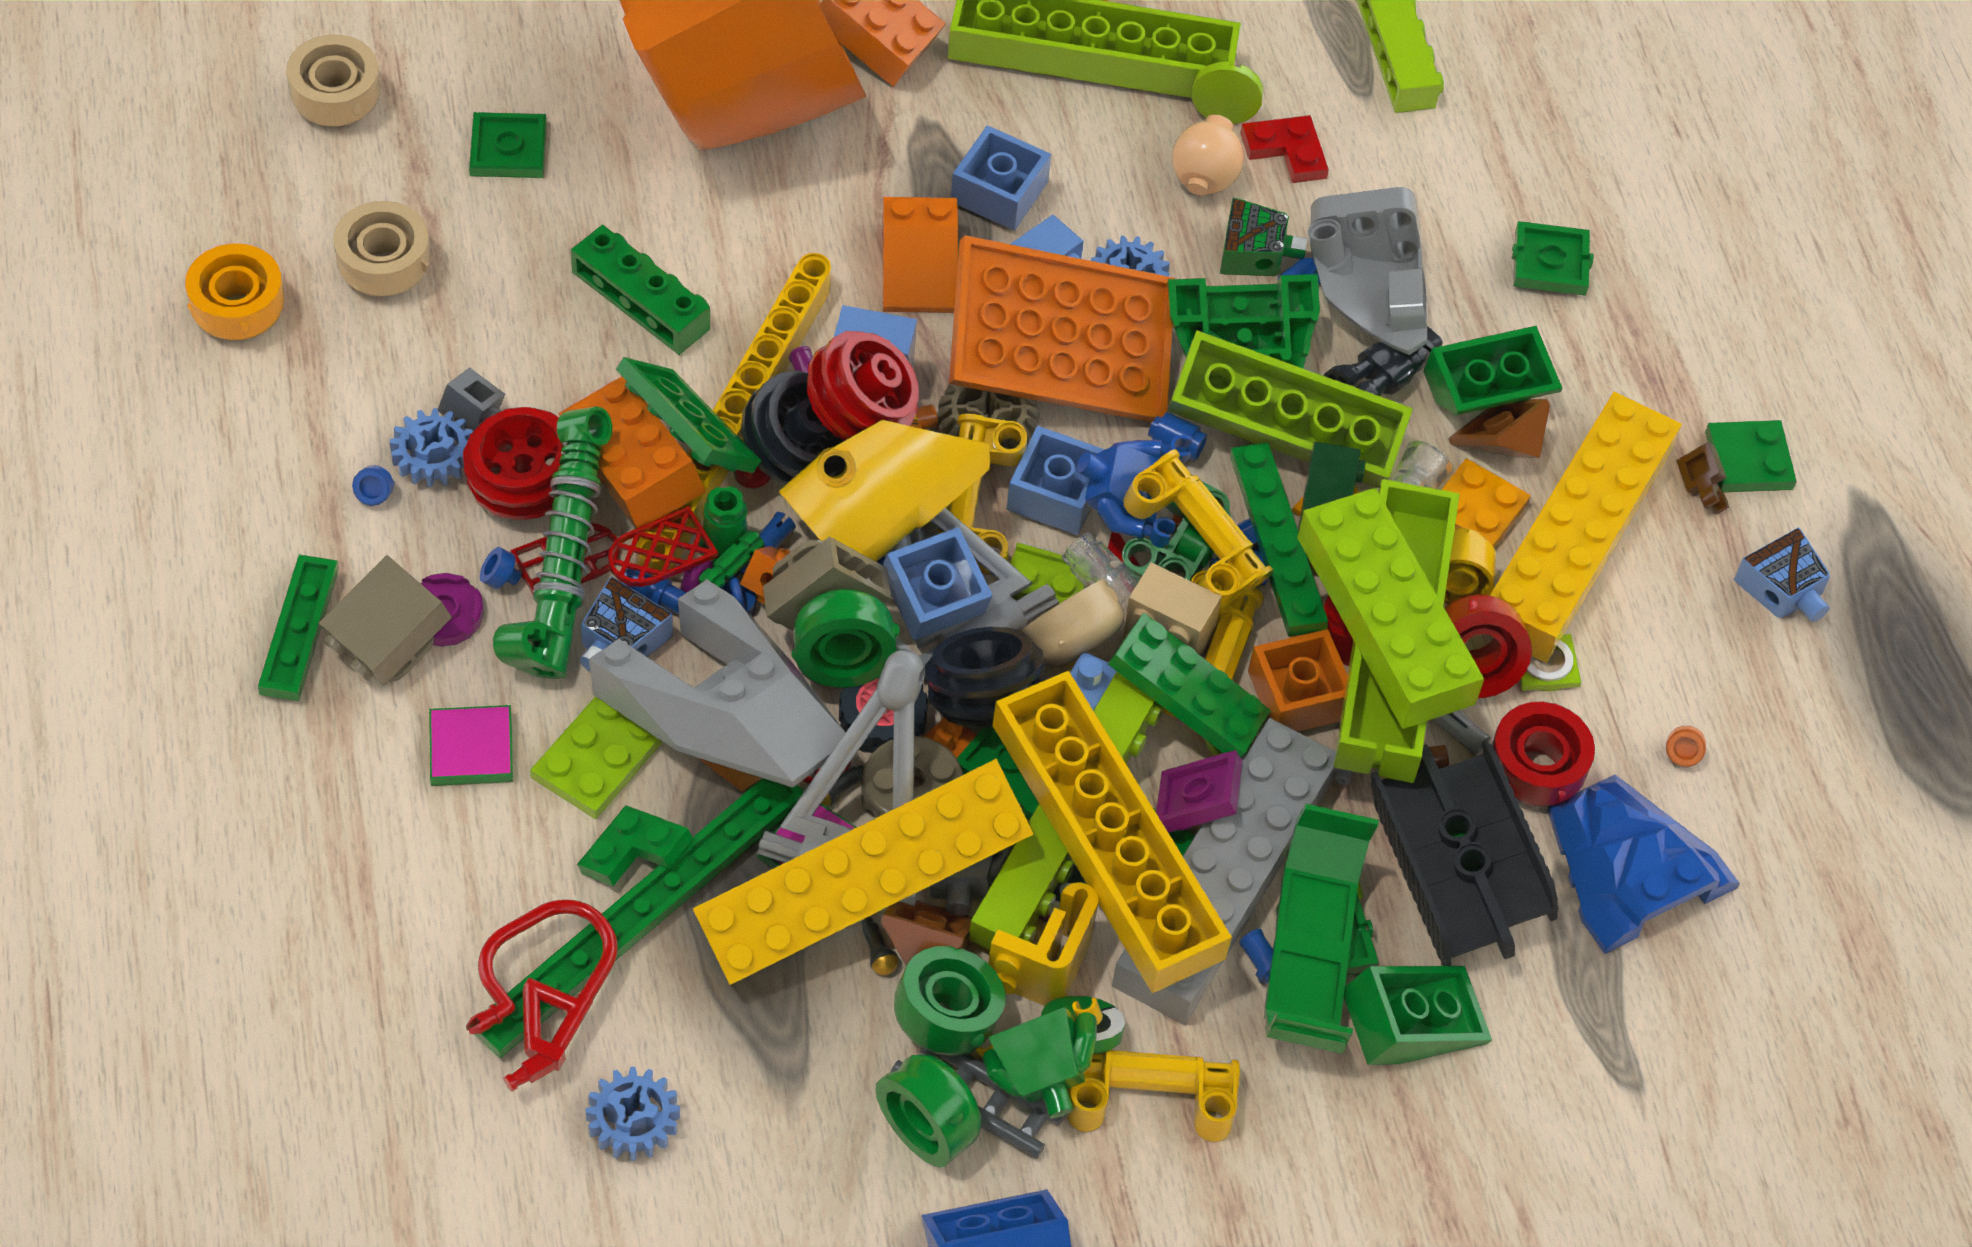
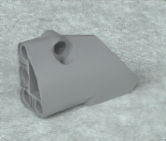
M1394 187L1324 196L1316 199L1311 205L1310 227L1307 232L1313 262L1316 265L1325 300L1361 330L1396 350L1410 355L1427 344L1426 285L1422 268L1421 223L1415 194L1408 188Z

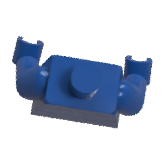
M1177 435L1172 439L1171 444H1163L1162 440L1124 441L1114 443L1110 448L1097 453L1096 456L1090 452L1083 453L1077 461L1076 471L1089 478L1085 495L1087 504L1098 512L1110 531L1141 539L1145 535L1150 536V541L1154 546L1165 547L1169 544L1171 538L1169 534L1174 531V521L1167 517L1156 519L1157 512L1146 519L1135 518L1126 511L1123 499L1132 481L1139 473L1153 465L1169 451L1176 449L1175 447L1184 448L1190 446L1191 439L1186 435ZM1179 452L1180 461L1185 463L1191 453ZM1139 491L1140 495L1144 498L1152 499L1147 492Z

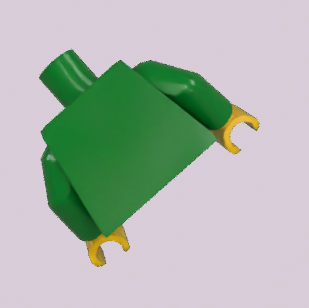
M1095 997L1092 998V1005L1084 1010L1081 1009L1079 1001L1073 1002L1072 1007L1077 1017L1076 1021L1074 1015L1063 1007L989 1036L991 1045L985 1049L982 1046L976 1049L983 1059L989 1079L1010 1096H1021V1098L1029 1103L1043 1099L1051 1119L1071 1113L1074 1108L1067 1089L1085 1082L1084 1071L1091 1065L1097 1038V1025L1103 1017Z

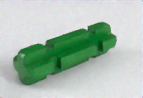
M746 531L738 539V545L734 543L712 564V570L707 568L700 575V584L707 579L719 588H722L726 583V578L730 580L751 560L750 555H753L756 549L764 547L765 543L760 535L755 531Z

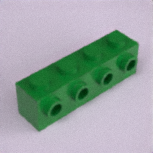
M602 224L571 249L572 273L678 355L683 353L710 330V306L702 296L694 295L685 288L676 276L667 274L660 269L647 254L640 253L630 246L621 234L613 233Z

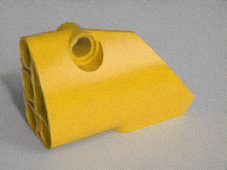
M881 420L835 447L823 450L813 462L781 488L779 493L820 540L824 541L830 536L877 562L916 527L919 529L932 520L990 469L989 443ZM833 455L841 456L845 461L844 471L838 476H829L824 471L826 459Z

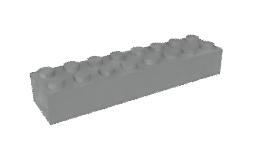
M1269 718L1242 761L1237 814L1203 823L1183 855L1184 860L1232 936L1227 955L1286 860L1295 823L1300 811L1304 808L1305 804L1319 805L1335 779L1337 768H1333L1336 751ZM1125 949L1116 962L1112 987L1185 1025L1224 961L1152 993Z

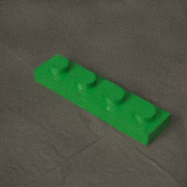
M298 555L259 680V695L293 701L300 700L321 631L319 622L325 617L339 571L338 560Z

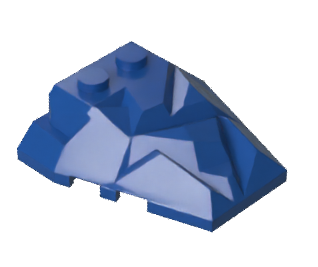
M1616 774L1577 792L1573 797L1562 803L1548 807V815L1560 853L1566 856L1570 869L1568 875L1571 888H1576L1580 901L1578 912L1581 921L1604 954L1638 938L1646 921L1697 896L1706 904L1737 889L1740 884L1714 849Z

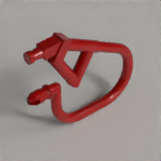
M561 899L544 903L496 930L481 949L478 959L479 977L484 988L496 1003V1006L491 1004L487 1010L481 1011L470 1018L466 1025L469 1034H482L493 1025L503 1023V1018L512 1014L515 1010L513 1001L500 985L493 971L494 956L505 942L539 922L559 914H572L584 918L593 925L602 939L603 952L601 959L577 998L535 979L528 978L523 988L524 1051L529 1059L522 1062V1066L513 1074H507L503 1077L506 1086L511 1092L518 1089V1086L527 1082L532 1084L552 1071L560 1070L566 1060L565 1050L588 1013L594 998L615 963L618 944L612 926L602 913L584 902ZM540 1001L567 1012L551 1042L541 1039Z

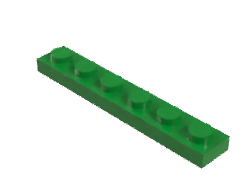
M1269 443L1231 448L1230 459L1265 566H1271L1274 570L1269 579L1288 637L1326 630L1328 619L1306 553L1297 538L1299 532Z

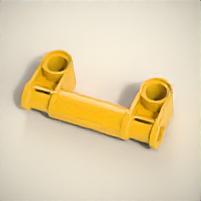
M961 414L958 416L957 424L960 426L958 437L971 439L973 434L972 440L989 443L991 464L1007 467L1019 464L1027 448V433L1022 425L1014 421L986 418L977 414ZM1010 438L1020 443L1014 449H1006L1000 445L1003 440ZM981 476L952 501L946 509L990 547L998 548L1001 551L1000 555L1008 561V542L1003 534L995 530L973 527ZM938 528L937 532L939 534L944 533L941 529ZM976 560L982 574L993 575Z
M1174 449L1163 455L1153 465L1134 478L1123 499L1124 507L1131 516L1138 519H1146L1170 503L1175 502L1220 559L1207 570L1198 584L1214 594L1222 596L1220 610L1244 593H1248L1258 587L1271 576L1274 570L1271 566H1265L1251 549L1253 546L1251 541L1247 539L1202 483L1201 479L1188 471L1179 459L1180 453L1177 449ZM1139 491L1147 492L1152 499L1144 498L1140 495ZM1212 582L1220 583L1225 591L1216 589Z
M1207 570L1195 574L1191 582L1198 585ZM1212 582L1216 589L1225 591L1220 583ZM1257 588L1244 593L1219 610L1216 629L1204 657L1206 661L1218 670L1227 674L1231 680L1234 678L1250 633L1253 630L1254 622L1252 619L1256 609L1262 606L1264 601L1262 593ZM1245 596L1248 597L1247 601L1243 600ZM1164 708L1163 713L1175 717L1173 714H1171L1168 710Z
M1109 1050L1093 1054L1090 1067L1084 1071L1085 1082L1068 1089L1074 1110L1067 1114V1119L1071 1126L1083 1132L1094 1131L1102 1125L1109 1098V1087L1194 1094L1195 1130L1204 1140L1218 1142L1227 1138L1231 1133L1237 1110L1240 1063L1237 1059H1232L1230 1063L1204 1061V1058L1199 1056L1191 1057ZM1080 1102H1091L1096 1107L1087 1108L1082 1106ZM1208 1112H1218L1223 1115V1118L1212 1117Z

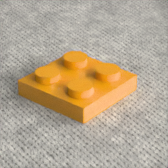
M1465 458L1441 489L1460 493L1455 529L1466 528L1477 531L1492 544L1494 549L1527 507L1531 498L1530 494L1468 458Z

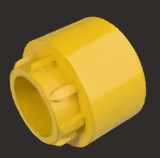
M1466 528L1454 529L1444 599L1446 604H1450L1465 596L1475 594L1490 595L1494 589L1496 552L1492 544L1477 531Z

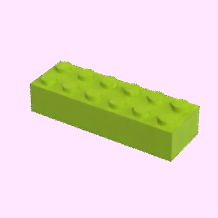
M1196 331L1167 409V412L1253 443H1269L1270 449L1306 462H1310L1314 442L1361 449L1359 459L1366 460L1362 482L1380 488L1382 479L1388 480L1390 478L1413 411L1411 407L1200 331Z
M1369 489L1304 510L1297 538L1402 729L1476 705L1484 677L1377 489Z

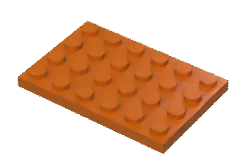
M965 235L959 242L949 384L1153 422L1156 416L1163 417L1168 409L1172 323L1169 317L1168 279L1175 278Z

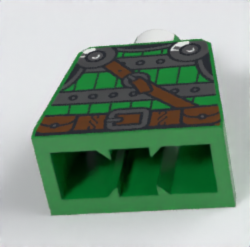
M1233 198L1219 274L1276 276L1280 271L1282 257L1303 259L1305 257L1308 238L1286 235L1289 216L1286 213Z

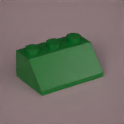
M1537 326L1432 348L1423 371L1435 402L1455 415L1559 393L1563 389Z

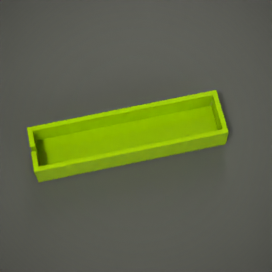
M1382 479L1378 493L1444 606L1460 493ZM1353 640L1333 768L1370 774L1371 768L1378 769L1380 777L1414 783L1422 758L1427 721L1402 729Z

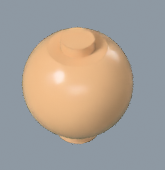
M1220 115L1207 116L1205 121L1195 123L1186 128L1178 136L1173 146L1172 165L1174 172L1180 182L1195 195L1214 194L1229 188L1238 179L1243 169V146L1238 136L1233 132V123L1226 117Z

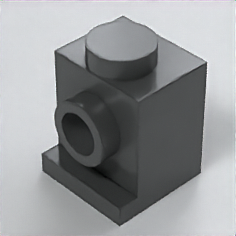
M469 367L446 385L438 412L442 415L449 411L453 412L455 418L466 420V426L474 431L485 419L502 411L500 407L505 393Z

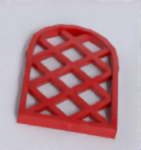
M688 506L618 537L609 549L608 564L611 573L620 582L629 586L644 587L656 584L717 558L718 552L692 509ZM683 517L680 524H676V523H673V522H672V521H674V520H677V519ZM688 518L691 519L696 529L685 526ZM664 527L678 530L674 540L661 537ZM655 528H658L655 535L646 533ZM683 532L696 535L693 545L679 541ZM639 537L653 540L649 550L636 547ZM701 537L708 549L698 546ZM633 538L631 545L623 544ZM658 542L672 545L668 555L654 552ZM677 547L690 550L687 560L673 557ZM617 548L628 551L624 561L613 558ZM633 552L647 556L643 566L630 563ZM695 552L705 554L693 559ZM652 558L665 561L662 571L648 567ZM670 563L679 564V566L668 570ZM614 565L622 566L620 572ZM627 568L640 571L638 579L625 576ZM646 573L655 575L653 577L644 579Z

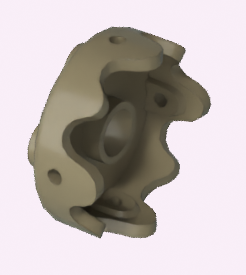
M914 736V775L920 777L924 784L918 788H913V800L963 775L958 759L948 748L932 739ZM894 739L879 746L870 755L864 766L861 787L862 807L865 811L871 810L876 818L893 810Z

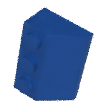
M1048 1189L921 1215L928 1247H1071L1068 1220Z

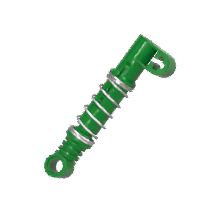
M598 406L566 411L562 413L557 422V434L563 445L561 448L562 456L560 457L558 471L552 475L550 481L552 491L549 492V495L554 499L552 511L545 513L550 517L549 530L542 533L547 538L545 551L539 553L544 558L542 572L535 574L541 580L540 583L533 587V599L537 603L534 621L503 624L497 628L493 636V649L501 662L537 677L548 679H562L566 677L576 611L583 605L585 590L581 585V578L588 574V569L584 565V559L592 552L587 544V540L595 532L590 521L591 517L595 516L598 512L597 506L589 499L596 498L601 494V481L597 477L598 461L600 460L602 445L608 443L613 431L611 417L605 409Z

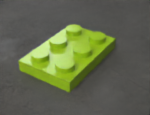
M595 696L530 769L531 779L596 820L663 741Z

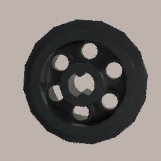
M802 371L777 374L751 394L742 411L741 433L745 444L761 460L758 468L783 485H786L805 469L823 450L835 447L844 441L829 431L813 411L807 394L808 373ZM810 448H815L819 454H811ZM838 455L828 457L824 463V471L829 476H834L845 467L844 459Z
M990 626L974 628L954 634L938 644L933 651V656L925 664V679L928 684L929 703L951 723L963 727H992L996 701L1047 680L1046 671L1044 670L1043 650L1032 642L1024 632L1008 627Z

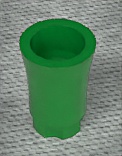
M732 486L726 488L716 487L711 490L704 505L703 529L718 552V557L710 560L712 562H715L734 543L738 545V539L746 531H749L747 506L743 500V494ZM701 537L698 546L708 549Z

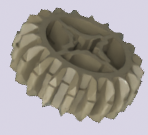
M957 385L947 386L945 395L941 396L939 400V411L937 412L939 433L958 437L960 426L957 424L958 416L961 414H977L986 418L1019 423L1027 433V446L1038 426L1040 417L1036 400ZM1012 438L1005 439L1000 443L1006 449H1014L1020 444Z

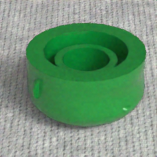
M855 589L830 590L811 599L799 611L794 625V649L791 656L797 662L801 672L819 684L846 688L860 686L880 677L888 657L897 651L895 638L899 636L900 628L897 623H893L890 611L878 598Z
M935 946L924 949L914 955L908 962L894 995V1012L903 1032L923 1049L947 1056L964 1055L981 1047L988 1040L989 1036L992 1035L1005 1007V990L996 971L976 954L951 946ZM939 1003H942V1004H944V1005H946V1006L952 1008L953 1010H949V1009H947V1008H944V1007H942Z
M911 1055L903 1061L897 1071L887 1073L876 1083L877 1101L886 1120L902 1142L925 1162L936 1167H945L970 1147L979 1136L982 1120L976 1099L961 1076L941 1060L929 1055Z

